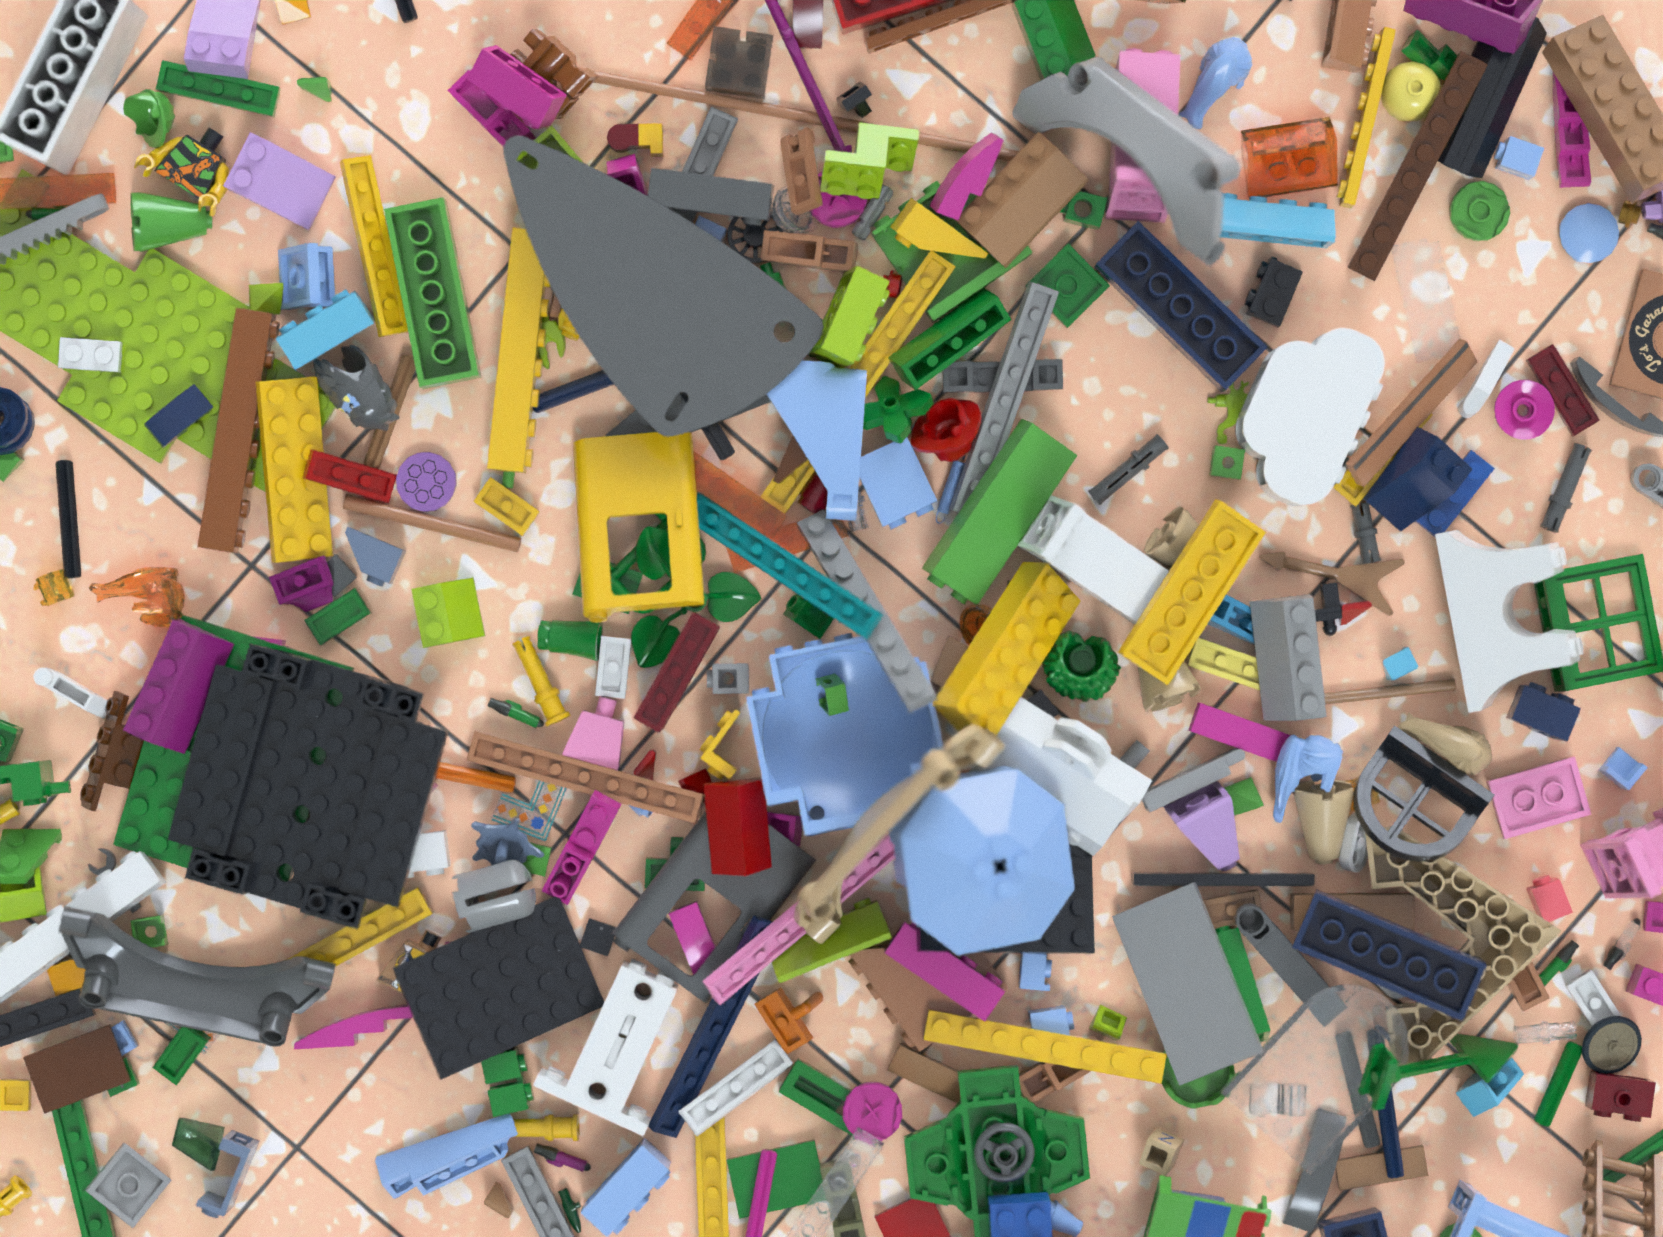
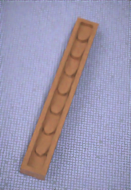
M475 731L467 756V761L590 795L597 790L619 803L695 824L698 822L704 800V794Z

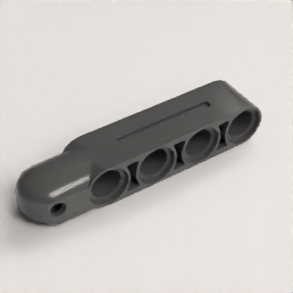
M1248 903L1237 909L1234 919L1240 932L1323 1026L1347 1007L1298 950L1292 948L1293 944L1259 906Z

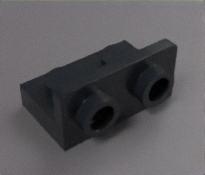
M1271 256L1267 262H1261L1256 273V278L1260 279L1256 290L1250 289L1244 305L1248 306L1247 315L1279 328L1303 271L1277 261L1278 258Z

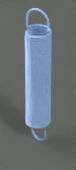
M958 460L952 462L937 508L938 512L949 514V508L965 463ZM937 512V514H936V522H937L938 524H941V523H943V521H942V522H938V521H937V515H938V512Z

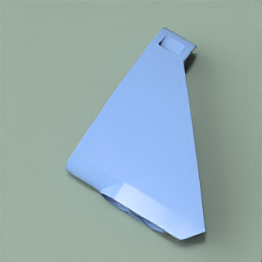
M802 360L782 382L766 395L828 491L826 519L856 521L867 370L835 368V365L828 362Z

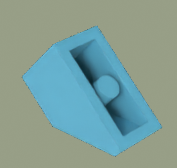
M1511 1057L1490 1083H1486L1476 1072L1465 1081L1456 1092V1095L1472 1116L1475 1117L1498 1106L1522 1078L1524 1073Z

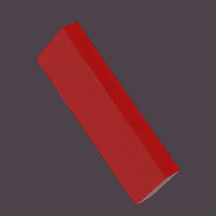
M310 449L303 474V479L388 504L397 477L396 474Z

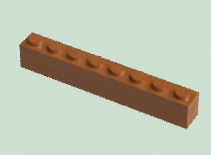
M236 308L197 545L200 548L238 554V549L244 547L246 530H242L243 519L248 518L251 501L247 500L248 488H253L256 475V472L251 470L253 458L257 459L260 452V441L256 440L258 428L260 429L255 382L266 381L268 369L273 368L275 352L271 351L272 340L277 338L279 334L278 329L280 328V322L276 321V315L272 313Z

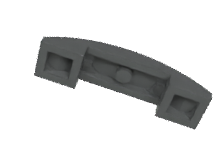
M1580 356L1570 362L1572 371L1582 390L1602 412L1633 431L1650 436L1663 437V422L1651 412L1644 414L1639 419L1596 385L1603 376L1602 373Z
M1063 359L1035 360L1025 391L1063 390ZM958 361L952 363L942 371L943 392H990L1000 361Z
M1322 1109L1318 1110L1310 1135V1145L1294 1194L1290 1196L1282 1221L1283 1224L1312 1232L1335 1172L1346 1132L1347 1117Z

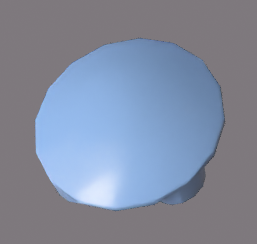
M1590 203L1578 205L1570 210L1559 224L1561 244L1567 254L1576 262L1593 263L1601 261L1613 252L1618 243L1619 229L1617 221L1611 212L1601 205Z

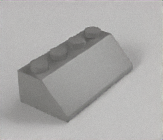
M1310 594L1249 601L1263 720L1299 721L1327 717L1313 597Z

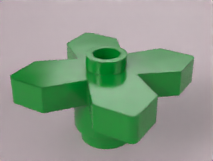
M883 376L874 387L879 401L865 403L863 429L870 430L882 425L886 438L901 444L911 432V417L925 415L934 404L932 395L920 389L902 394L898 380Z

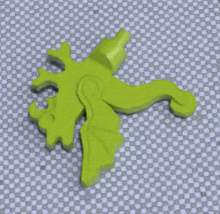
M1241 381V386L1238 390L1234 389L1232 384L1229 387L1230 394H1216L1215 398H1207V403H1215V407H1227V418L1218 425L1216 431L1218 444L1223 445L1227 443L1228 438L1223 434V431L1236 424L1248 395L1244 393V387L1249 385L1248 381L1246 383Z

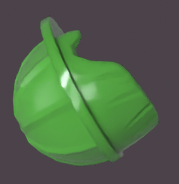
M145 89L140 93L127 97L123 103L124 115L136 124V134L142 135L150 147H161L166 139V133L171 130L175 119L174 106L169 99L160 92Z

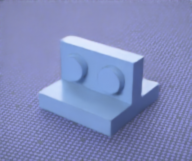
M305 243L279 249V282L283 283L284 287L281 310H293L303 307L315 308L318 305L326 308L333 304L331 300L335 296L333 248L331 246H318V243Z

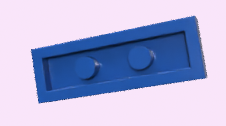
M1469 450L1463 458L1472 468V471L1457 491L1415 521L1434 537L1435 534L1447 530L1495 469L1472 450Z

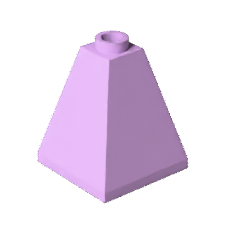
M1218 781L1163 806L1166 813L1182 833L1218 870L1227 871L1236 866V861L1240 857L1233 802L1229 793Z

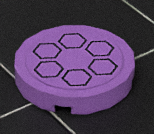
M431 452L416 453L407 458L399 467L396 477L397 491L402 501L411 508L423 512L436 511L446 506L453 497L457 486L456 473L451 464L441 455Z

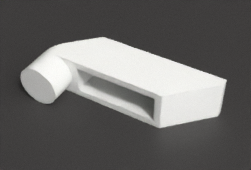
M1502 340L1497 342L1483 363L1466 397L1458 406L1459 414L1462 417L1471 418L1481 409L1494 389L1515 348Z
M39 668L34 672L33 678L38 685L48 688L87 712L103 719L106 717L105 707L107 699L51 668Z

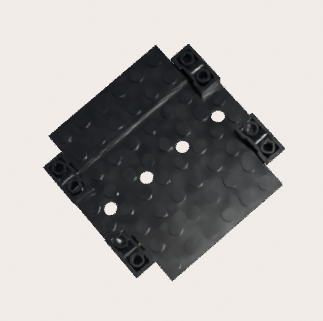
M255 644L249 645L242 671L217 664L167 839L194 847L185 878L240 895L249 893L299 908L301 913L355 929H359L367 899L400 907L449 732L417 721L424 693L370 675ZM332 689H338L342 693L343 699L338 706H333L328 701V693ZM316 747H321L326 752V760L321 765L316 764L311 757L312 751ZM300 805L306 806L310 811V818L305 823L299 822L295 816V811ZM283 864H289L294 870V875L289 881L283 880L279 875V869Z

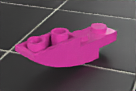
M597 790L594 791L551 871L542 892L552 897L560 898L561 902L566 905L569 904L620 809L621 803Z

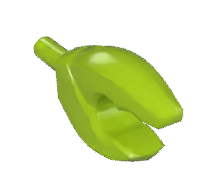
M548 315V317L542 318L541 329H546V341L544 347H539L538 356L539 359H543L545 369L550 368L549 353L546 350L548 343H556L558 354L561 358L564 356L566 349V339L562 334V330L558 328L556 320H549Z

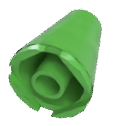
M131 192L130 210L133 251L142 252L207 235V229H212L210 211H206L205 206L201 208V211H198L199 203L142 192Z

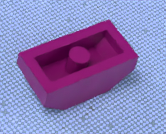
M325 555L269 577L279 605L292 604L308 612L333 602L332 587L334 583Z

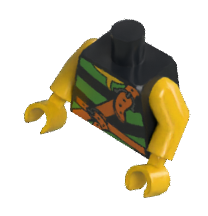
M208 127L199 142L189 135L176 137L163 143L161 147L155 148L148 155L142 154L138 156L134 165L135 169L139 165L147 167L143 173L144 177H149L153 167H156L154 171L199 199L198 211H201V208L204 206H210V216L216 214L217 204L220 203L228 191L223 185L229 175V168L226 165V159L215 152L224 136Z

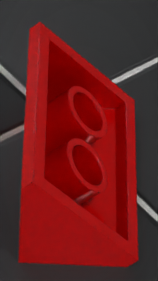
M762 777L703 784L711 873L748 876L772 868L766 795Z

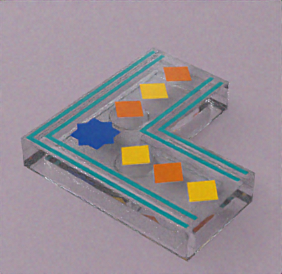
M538 780L530 802L501 792L490 820L498 824L507 825L517 817L519 819V831L547 842L568 788Z

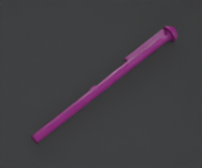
M765 0L834 151L852 153L851 144L844 145L778 1Z

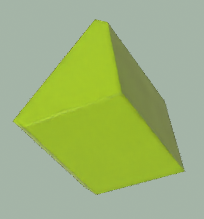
M1099 1005L1089 1029L1117 1041L1121 1038L1127 1017Z

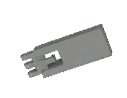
M1238 748L1231 749L1148 788L1142 798L1146 811L1152 812L1231 775L1229 766L1242 761L1245 758V752Z

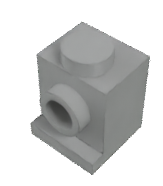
M749 663L712 664V670H707V688H713V694H749ZM725 673H731L734 676V681L731 684L723 682L722 676Z

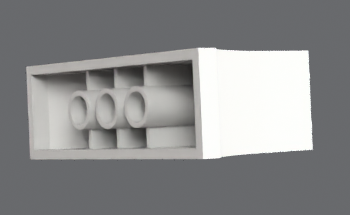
M1459 530L1435 534L1468 713L1482 711L1490 707L1498 693L1507 684L1521 675L1538 670L1572 665L1581 660L1580 655L1584 654L1581 637H1576L1575 631L1553 629L1546 633L1530 632L1518 623L1513 613L1514 596L1523 584L1527 582L1537 583L1564 571L1563 566L1567 565V558L1564 547L1559 548V542L1525 548L1505 549L1477 543L1463 535Z

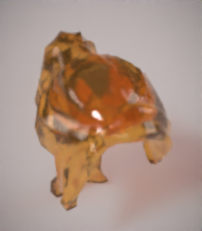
M139 568L112 582L104 584L91 583L89 586V591L97 595L96 600L98 603L106 598L124 596L146 599L145 601L134 603L131 608L133 612H144L140 620L146 625L163 628L170 627L172 620L181 619L183 616L182 609L185 605L186 595L182 584L177 582L179 575L177 568Z

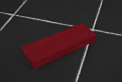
M1554 344L1526 360L1539 383L1551 394L1555 409L1572 437L1600 421Z

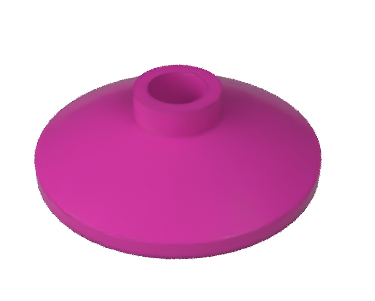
M1518 380L1505 386L1498 394L1495 401L1494 414L1503 432L1515 439L1528 440L1542 435L1550 427L1555 414V406L1551 394L1543 385L1532 380ZM1519 405L1526 406L1527 414L1525 416L1518 414L1517 409Z

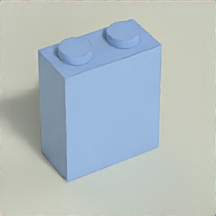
M908 437L901 444L892 442L861 457L859 479L882 527L889 525L892 530L906 523L905 517L914 512L919 517L934 510L932 504L937 502V499Z

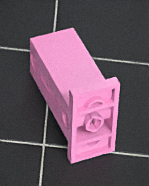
M1130 48L1120 51L1115 69L1178 115L1180 55L1173 54L1167 50L1147 53L1140 49ZM1111 142L1109 197L1106 205L1105 219L1165 223L1168 212L1151 180L1125 151Z

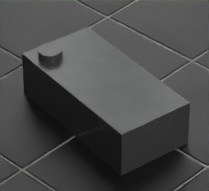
M651 168L648 197L667 208L744 218V224L761 226L762 220L770 221L775 185Z

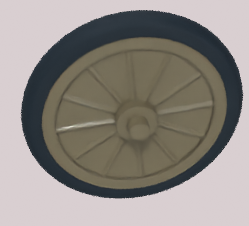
M1610 1016L1598 1021L1588 1030L1582 1043V1056L1585 1063L1592 1070L1602 1074H1612L1625 1069L1639 1054L1642 1044L1641 1032L1632 1020L1623 1016Z

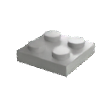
M123 1142L85 1191L131 1228H134L171 1182V1179Z

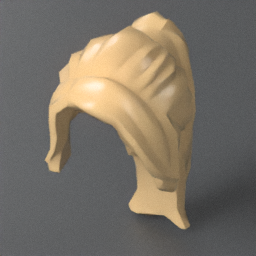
M1410 712L1407 713L1406 721L1401 722L1397 726L1409 736L1429 745L1436 753L1443 756L1448 763L1469 777L1477 775L1488 768L1492 761L1491 745L1485 738V735L1479 731L1465 726L1455 725L1453 727L1415 717Z

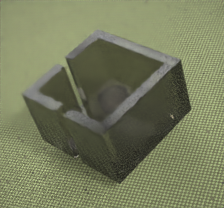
M714 26L710 47L711 59L708 61L705 81L706 91L765 100L774 35L746 31V41H741V30Z

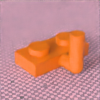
M780 987L758 1000L754 1005L785 1053L789 1054L814 1038L801 1017L816 1008L823 1001V995L820 992H814L808 999L794 1008Z

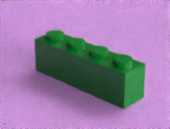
M982 288L889 356L888 359L901 380L917 390L1012 319L999 297Z

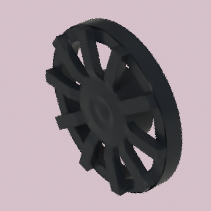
M771 212L770 219L772 218L777 226L766 229L765 226L769 221H763L761 226L745 224L746 228L742 229L734 226L741 217H733L727 232L730 248L751 263L765 262L758 258V247H762L764 230L783 232L779 218ZM733 231L743 233L744 237L733 240L732 233ZM745 241L747 244L739 252L735 244ZM750 246L753 247V258L744 255Z

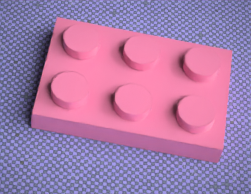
M1573 756L1486 781L1489 791L1495 794L1492 798V803L1503 839L1591 815L1577 762Z

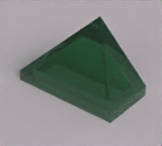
M179 1118L172 1146L209 1171H215L220 1153L218 1148L222 1141L225 1127L188 1118Z

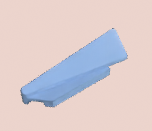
M510 1113L377 1156L375 1162L382 1186L393 1199L398 1198L414 1187H417L424 1196L504 1158L508 1152L507 1143L509 1139L518 1134L513 1117Z

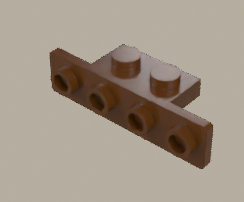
M114 691L112 697L106 703L105 712L107 715L104 726L100 727L97 734V750L95 755H92L88 765L90 773L87 784L85 783L82 786L80 792L81 806L94 812L97 809L104 783L130 789L144 742L143 739L123 731L125 725H122V720L129 696L119 691Z

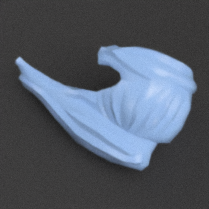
M1232 37L1212 44L1202 58L1200 65L1202 73L1198 76L1193 93L1185 109L1179 113L1181 117H1185L1188 123L1196 129L1200 130L1203 127L1204 115L1212 104L1230 89V86L1237 84V89H1241L1244 86V81L1252 67V57L1244 41L1240 38Z
M1293 734L1285 741L1275 767V802L1273 810L1275 822H1282L1288 798L1292 792H1295V788L1303 777L1311 775L1310 777L1313 781L1321 780L1320 788L1324 789L1325 792H1330L1342 761L1343 750L1338 743H1333L1330 739L1321 735H1310L1302 739Z

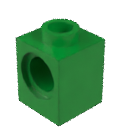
M1079 191L1060 211L1061 214H1065L1063 222L1099 230L1107 198ZM1078 202L1087 203L1090 207V214L1086 217L1078 216L1074 210L1075 204Z

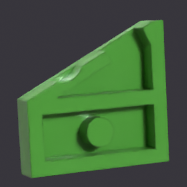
M3 829L0 841V884H26L35 874V869L41 866L48 858L47 851L54 843L59 844L61 842V829Z

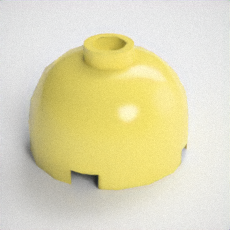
M1415 61L1400 63L1385 76L1381 92L1382 105L1388 114L1399 121H1420L1426 117L1441 88L1440 78L1425 64Z

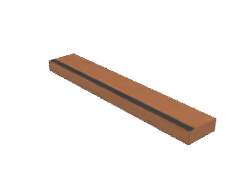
M1459 339L1345 463L1356 484L1364 487L1405 443L1414 430L1425 421L1476 365L1478 361L1467 341Z

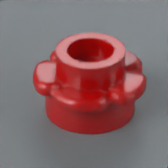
M891 270L890 275H883V278L889 280L886 289L890 292L887 299L890 297L898 298L902 285V275L895 274L894 270Z

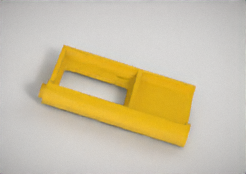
M658 432L583 438L573 442L583 616L589 618L591 622L598 623L607 621L608 617L613 615V612L705 605L692 433L687 432L675 436H664ZM665 514L668 520L672 588L666 592L613 595L611 592L608 520L612 517Z

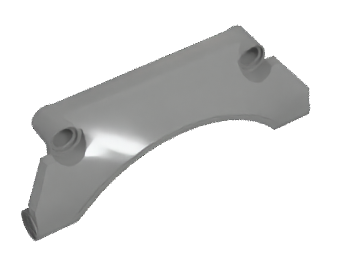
M1094 57L1071 66L1068 76L1058 72L1021 90L1012 112L1013 118L1034 134L1038 132L1043 134L1055 128L1072 127L1096 133L1119 146L1142 168L1156 188L1166 207L1179 244L1208 266L1219 260L1225 249V244L1219 240L1222 232L1224 193L1220 189L1223 184L1237 179L1240 174V164L1234 155L1221 148L1101 57Z

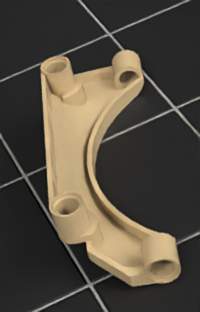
M972 724L951 737L941 750L936 749L927 753L922 759V768L891 788L863 814L847 835L838 853L819 880L809 883L801 889L798 896L800 901L796 904L794 919L797 924L803 927L811 938L823 944L841 925L840 918L843 916L841 889L843 880L932 784L938 790H948L958 782L960 777L959 771L981 766L987 768L1005 749L1003 742L988 729Z

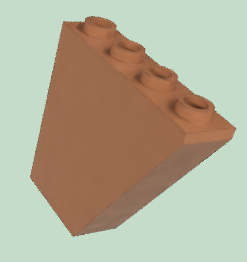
M887 945L870 946L851 954L852 958L848 961L858 976L864 973L870 982L865 986L875 1000L881 997L887 1006L883 1009L884 1013L893 1025L899 1022L904 1029V1032L900 1035L910 1049L916 1046L919 1052H921L933 1043L923 1040L928 1009L967 1017L973 1014L885 954L884 949ZM950 952L959 959L962 955L967 956L978 964L975 970L984 976L987 972H990L1002 981L983 953L957 955L954 952ZM1003 982L1000 987L1006 991L1008 988Z

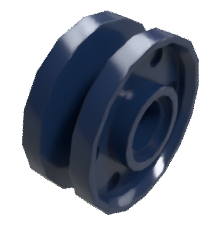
M0 387V417L4 416V420L0 424V455L14 453L24 447L32 436L35 420L34 413L27 402L11 389Z

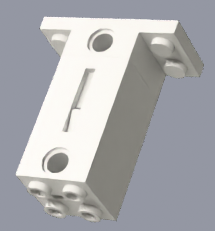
M1051 495L1017 547L1029 552L1043 563H1048L1059 574L1131 623L1136 624L1169 570L1084 513L1085 510L1077 504Z
M631 959L630 962L624 960L570 1079L564 1078L565 1073L549 1066L548 1070L545 1068L540 1070L533 1086L644 1136L651 1117L646 1115L647 1110L635 1104L627 1107L625 1103L679 985L675 984L674 980L661 971L657 975L647 971L648 965L636 959ZM639 983H647L651 987L652 993L641 995L637 991L636 986ZM596 1082L602 1083L606 1088V1092L596 1093L593 1091L591 1084Z

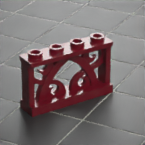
M692 612L633 719L658 733L665 728L720 629L719 625Z

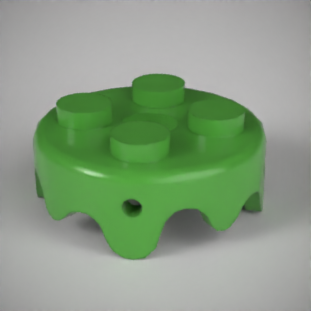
M1166 1056L1162 1086L1174 1101L1185 1107L1196 1109L1214 1106L1224 1100L1234 1082V1064L1179 1086L1168 1056Z

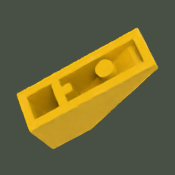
M912 198L890 226V228L897 232L894 238L908 248L911 244H914L923 250L986 258L988 255L986 251Z

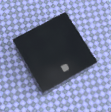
M589 918L579 947L608 956L615 937L612 932L616 926Z

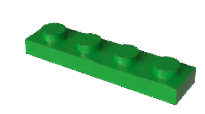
M164 60L161 62L155 88L160 92L275 118L281 88L278 86L248 79L190 72L187 70L186 65Z

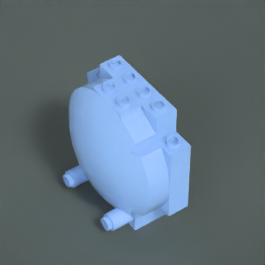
M852 633L835 636V642L823 644L822 639L808 641L804 643L805 648L793 650L792 645L775 648V654L769 655L776 691L770 692L769 687L752 690V696L746 697L767 805L773 806L798 801L806 837L853 828L863 814L879 798L922 768L921 762L927 753L936 749L941 750L943 747L936 708L932 705L933 702L909 713L863 637L852 638ZM914 657L931 685L926 661L920 662L919 657ZM835 673L845 683L849 711L829 716L819 706V699L826 697L825 690L820 685H816L815 678Z

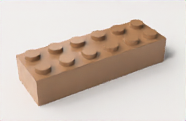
M1600 15L1552 37L1542 51V54L1631 204L1663 190V113L1605 16Z

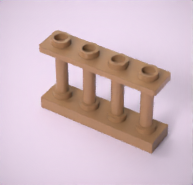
M1596 1139L1592 1147L1585 1150L1582 1159V1165L1586 1166V1174L1582 1182V1189L1586 1191V1198L1582 1206V1214L1585 1215L1582 1237H1631L1603 1229V1217L1639 1226L1640 1230L1643 1231V1237H1663V1156L1654 1154L1649 1162L1643 1164V1166L1603 1156V1141ZM1603 1168L1638 1177L1643 1182V1190L1603 1180ZM1603 1192L1639 1202L1640 1206H1643V1215L1604 1205Z

